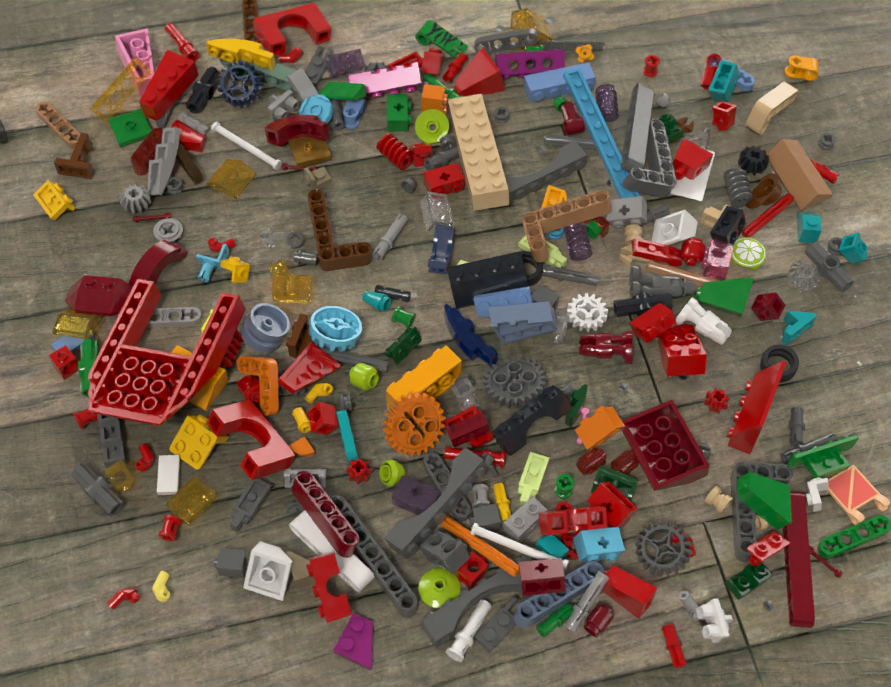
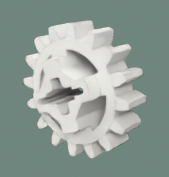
M585 293L584 297L578 294L577 299L572 298L571 303H568L566 314L569 316L568 322H573L574 328L579 326V331H582L583 328H586L587 332L590 331V328L597 331V327L602 328L604 322L607 321L608 309H606V303H601V297L595 299V294L591 297H588L587 293Z

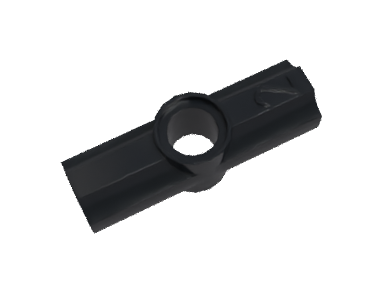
M215 67L207 68L200 81H195L192 94L185 104L191 113L196 114L200 112L206 100H210L213 97L215 85L220 79L218 75H221V72Z
M638 293L633 298L614 300V313L617 317L636 314L639 317L659 303L672 310V297L669 293L650 296L648 293Z

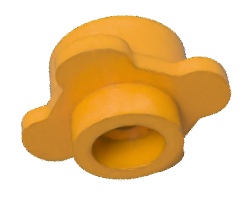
M587 44L576 48L580 63L594 59L591 45Z

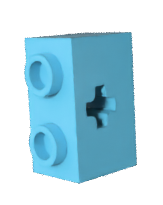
M619 527L580 531L573 538L579 562H598L601 559L614 561L625 551Z

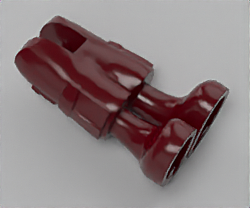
M626 331L621 335L612 336V333L608 332L580 336L579 344L581 346L579 347V355L610 359L612 354H617L624 358L626 364H632L633 333L632 331Z

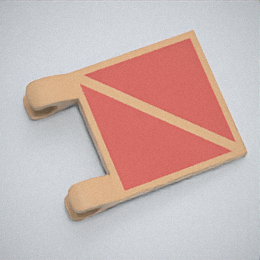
M855 465L828 479L829 484L826 491L848 514L853 525H857L865 519L864 515L857 510L873 500L880 511L883 512L888 509L890 501L874 488Z

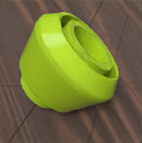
M387 459L380 467L379 476L385 486L392 487L402 482L405 477V469L402 464L392 459Z

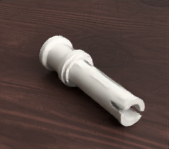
M485 600L479 601L462 631L456 633V639L452 646L447 648L446 653L450 658L458 662L464 660L463 655L468 647L473 645L475 633L492 608L490 603Z

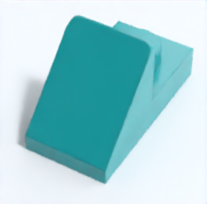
M787 311L784 322L788 326L783 331L784 335L781 341L786 346L813 326L817 315L815 313Z

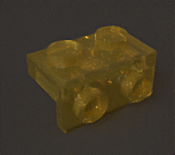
M193 476L166 503V506L173 516L180 518L183 523L189 526L218 496L213 490L202 485L197 477Z

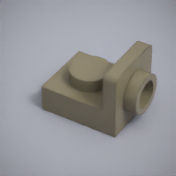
M324 166L310 172L308 167L304 168L305 176H303V180L312 190L320 189L332 183V178Z

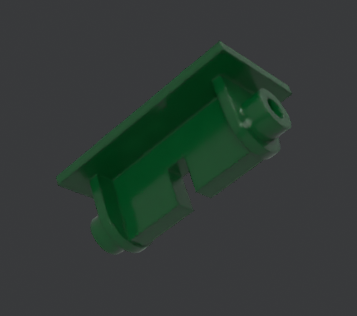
M417 327L406 329L398 338L399 343L394 342L390 347L386 348V357H393L396 365L422 341Z

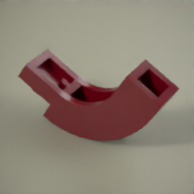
M316 115L289 116L276 120L264 127L267 142L277 146H282L286 142L299 137H311L322 141L329 139L327 123L319 121Z
M165 239L159 241L148 249L138 261L132 272L129 285L133 287L137 279L154 281L156 284L164 268L171 262L186 258L188 252L177 243H170Z

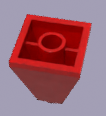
M483 48L479 50L456 79V86L454 87L457 94L463 97L505 91L499 68Z

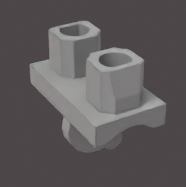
M287 90L282 96L271 95L269 97L270 104H268V110L271 114L269 118L274 122L276 119L287 117V109L292 111L298 109V101L293 98L291 90Z

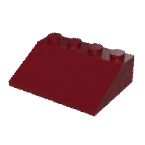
M673 400L622 420L625 427L621 430L654 491L689 484L708 476L710 465Z

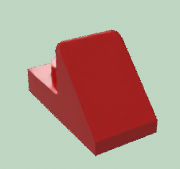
M424 142L409 145V149L412 150L414 166H425L424 158H431V144Z

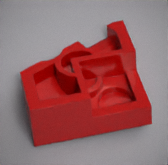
M175 120L171 128L176 127L180 129L179 143L185 147V150L203 152L207 139L206 136L180 120Z

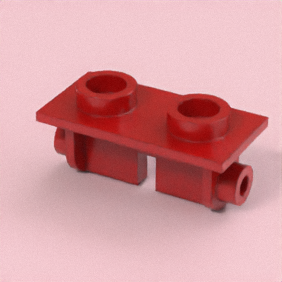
M776 531L769 533L746 548L751 553L749 558L750 564L760 565L761 562L790 545V542Z

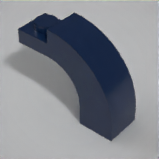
M435 226L432 254L428 259L430 273L447 275L455 227Z

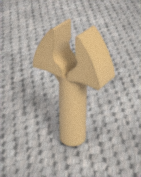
M632 245L621 248L620 253L623 254H620L619 259L631 266V262L634 260L643 262L654 261L632 256Z

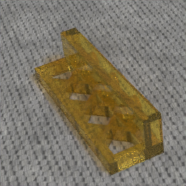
M135 56L95 101L90 110L106 123L152 71L141 62L140 58ZM138 64L147 71L142 77H134V69ZM133 79V87L129 90H123L122 82ZM115 92H121L122 100L112 103L111 95ZM102 105H110V113L107 117L98 111Z

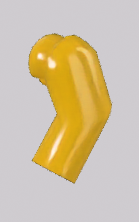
M328 383L316 384L305 396V400L312 404L317 397L330 395L333 391V386Z

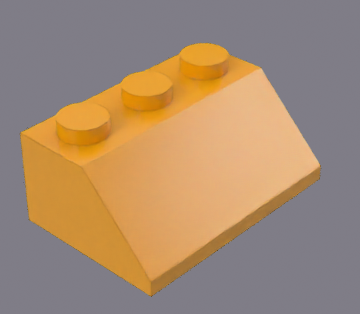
M178 345L171 352L186 356H192L193 354ZM219 367L217 373L188 402L207 411L229 382L226 370Z

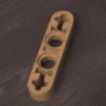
M39 103L36 106L38 117L69 148L74 149L80 133L50 103ZM53 118L59 119L57 122H50ZM63 128L69 129L67 132H60Z

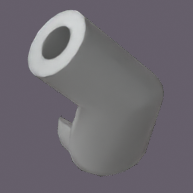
M682 591L679 594V599L687 611L690 612L688 614L689 619L694 622L699 621L696 609L699 606L692 599L688 591Z

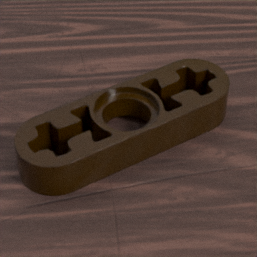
M179 143L176 159L191 181L196 185L203 181V176Z

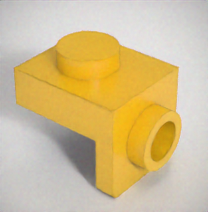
M229 257V259L221 260L220 267L232 271L231 281L233 283L248 282L250 264L240 261L239 257Z

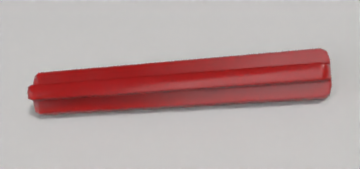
M790 193L785 194L743 229L742 236L751 238L793 202L794 196Z

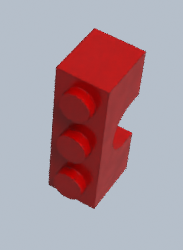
M596 505L538 513L540 534L555 535L569 533L572 530L608 528L605 506Z
M329 552L309 558L310 564H307L306 568L309 577H314L315 585H312L315 598L319 597L321 605L317 606L320 618H325V621L329 623L351 616L346 594L333 595L326 589L328 579L340 574L335 553Z

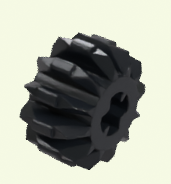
M746 147L739 155L738 165L741 166V169L746 170L747 174L749 172L753 175L756 173L761 174L763 170L767 169L769 156L766 155V150L761 151L760 147Z

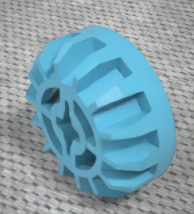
M326 306L319 308L312 314L309 334L316 344L319 343L322 349L329 347L330 352H333L335 349L343 352L346 349H352L359 342L362 323L352 311L338 306Z

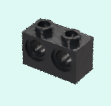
M726 206L710 232L714 247L726 250L732 249L747 224L743 209Z

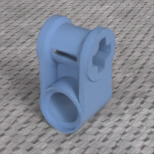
M365 99L346 101L343 115L345 117L344 125L347 129H356L359 126L366 107Z

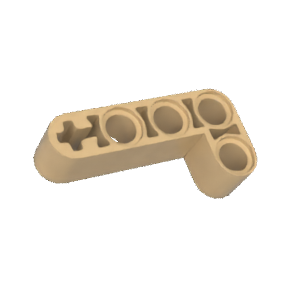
M786 82L781 83L755 103L745 126L761 135L766 130L771 118L796 99L799 90Z

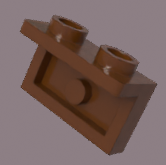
M300 313L298 320H294L293 332L287 337L286 346L288 347L289 357L297 358L310 342L315 344L309 334L310 325L308 315Z

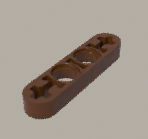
M243 0L244 40L251 41V38L254 37V42L260 43L254 31H248L249 28L253 27L254 18L258 17L257 1ZM250 15L255 16L253 19L247 18Z

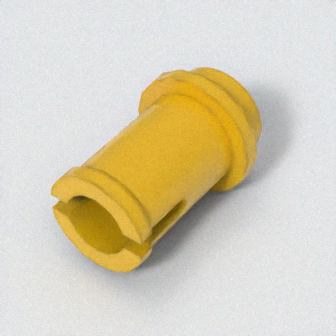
M302 407L294 409L292 415L298 424V430L302 433L311 431L304 409Z

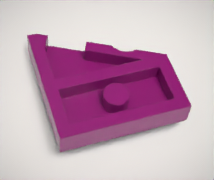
M353 613L333 649L335 654L370 671L372 669V621Z

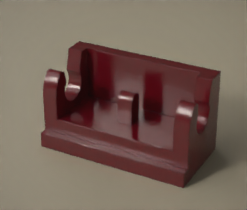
M479 410L477 415L454 425H444L453 447H457L490 432L482 410Z

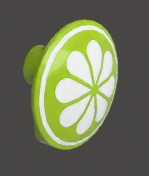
M750 237L737 239L730 250L731 262L733 264L751 269H758L765 261L767 255L764 245Z

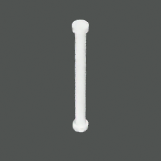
M213 123L211 127L213 132H218L272 165L273 169H280L282 161L279 159L275 160L223 128L220 123Z
M474 523L470 534L473 536L479 535L538 560L556 559V557L481 528L477 523ZM566 559L562 560L564 572L569 563V560Z

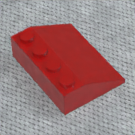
M781 361L755 373L753 380H748L745 388L748 394L747 396H742L739 406L742 407L741 412L737 410L733 422H736L735 428L731 426L727 438H730L729 447L751 454L764 425L787 362Z

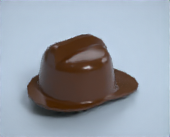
M775 173L764 176L751 192L753 199L745 206L753 209L762 204L770 205L780 197L782 187L778 183V176Z

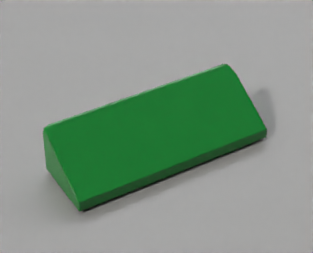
M329 81L319 93L328 99L352 101L366 96L363 83Z

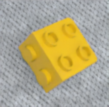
M202 415L187 416L169 448L173 454L179 455L183 461L197 470L203 467L215 444H225L229 438L227 435L217 437L206 424L208 419Z

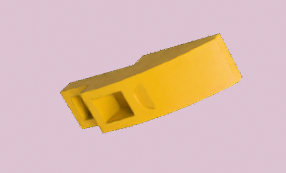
M241 39L209 40L206 43L208 55L214 58L226 60L230 63L235 61L237 64L239 60L248 61L271 70L275 67L274 53L262 50V44Z

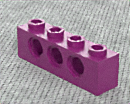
M564 50L495 53V64L499 68L502 78H510V74L524 77L527 76V73L536 74L565 68ZM545 58H549L551 61L548 67L543 66ZM529 59L534 61L532 68L526 67V62ZM516 60L517 67L511 70L509 63Z

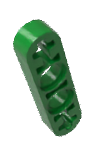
M879 515L821 540L818 545V553L823 558L830 559L885 536L891 529V521L888 517ZM878 523H879L880 525H882V524L885 525L884 528H883V527H879V528H876L875 531H874V529H873V528H875V527L877 526ZM865 529L869 537L860 536L858 530ZM847 536L851 540V544H843L841 537ZM834 543H836V546H834L831 551L829 549H824L825 545L827 547H830L834 545Z

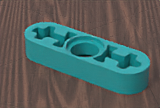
M341 410L336 411L349 464L351 460L353 462L358 460L347 411Z

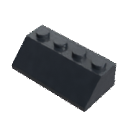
M521 251L447 267L456 309L474 306V296L528 287Z

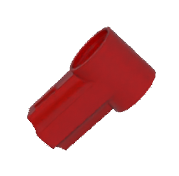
M710 54L707 57V64L700 83V87L705 90H709L719 63L722 60L720 55ZM714 62L718 63V65L712 66L711 64Z

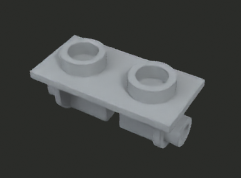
M289 468L284 470L285 488H292L295 475L301 470L310 472L322 488L326 486V469Z

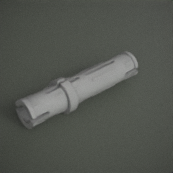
M398 214L384 237L380 238L379 245L372 253L375 259L378 260L379 258V260H382L386 252L393 247L394 240L408 222V218L404 214Z
M597 571L596 576L578 604L573 606L574 610L566 623H564L565 627L576 632L584 617H588L589 609L610 579L609 577Z

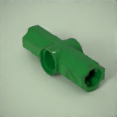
M85 339L81 342L80 346L81 360L78 361V370L81 377V394L90 398L88 396V389H90L88 373L99 354L98 341Z

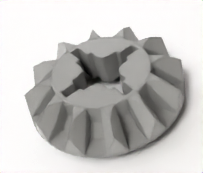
M167 218L155 225L153 233L158 241L165 239L168 242L175 243V240L181 239L183 227L176 219ZM172 230V233H165V231Z

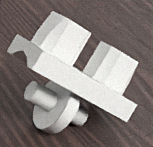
M712 599L696 609L698 618L706 619L707 625L702 627L705 639H712L713 643H719L720 640L730 636L728 623L732 622L733 618L732 615H725L724 609H721L719 599Z

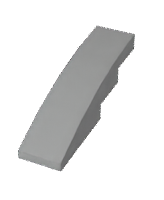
M179 128L163 129L162 144H156L155 160H149L147 189L151 196L162 195L169 181L178 150Z

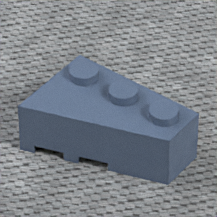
M549 301L489 307L491 327L502 344L558 330L555 311Z

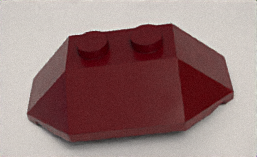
M84 275L71 286L65 298V303L75 313L115 316L119 315L133 287L120 278Z

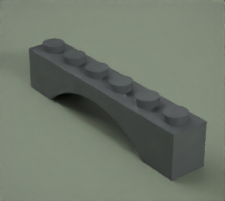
M573 141L561 147L555 159L539 172L522 177H505L509 189V203L516 199H521L531 192H536L541 187L547 184L550 185L555 180L564 178L576 170H581L586 165L587 154L576 141Z
M464 448L452 461L449 482L439 499L421 514L398 522L384 537L388 546L406 560L411 555H414L422 542L432 534V531L438 524L443 523L446 515L457 507L461 498L471 491L476 481L485 475L487 468L484 460L467 448Z
M526 555L524 557L519 556L513 561L519 565V562L533 560L530 556ZM499 568L494 573V576L489 579L484 578L480 580L476 587L471 590H464L454 601H446L441 606V609L436 612L431 611L427 613L422 620V629L434 647L437 648L454 637L463 616L480 600L504 592H522L520 573L513 577L502 568Z

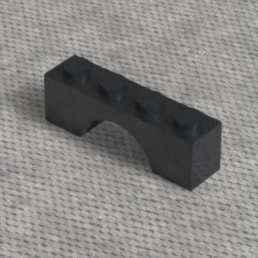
M552 385L546 388L538 397L530 400L521 410L516 411L505 422L500 423L491 433L501 450L506 451L508 455L512 456L526 445L527 431L535 420L546 416L559 420L572 408L564 392Z

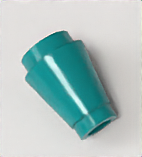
M365 291L362 300L379 312H386L390 308L391 298L387 294Z

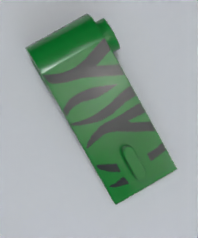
M427 20L415 34L416 40L421 45L428 46L432 42L455 59L460 52L463 54L468 48V45L432 20Z

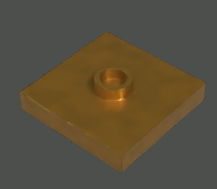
M299 137L288 141L297 168L331 160V154L326 141L311 137Z

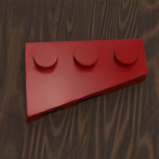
M310 342L279 378L278 383L294 394L337 371L342 365Z

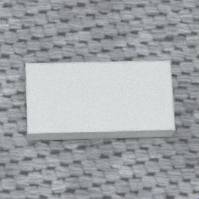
M179 455L159 456L158 495L178 494Z

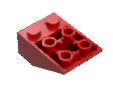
M682 324L681 326H673L664 331V333H661V335H658L657 340L662 365L667 377L705 374L707 354L693 325Z

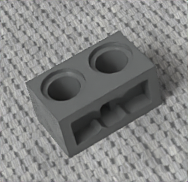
M438 530L433 532L419 546L427 561L451 574H454L470 558L466 550L467 545L462 540H456L450 534H444Z

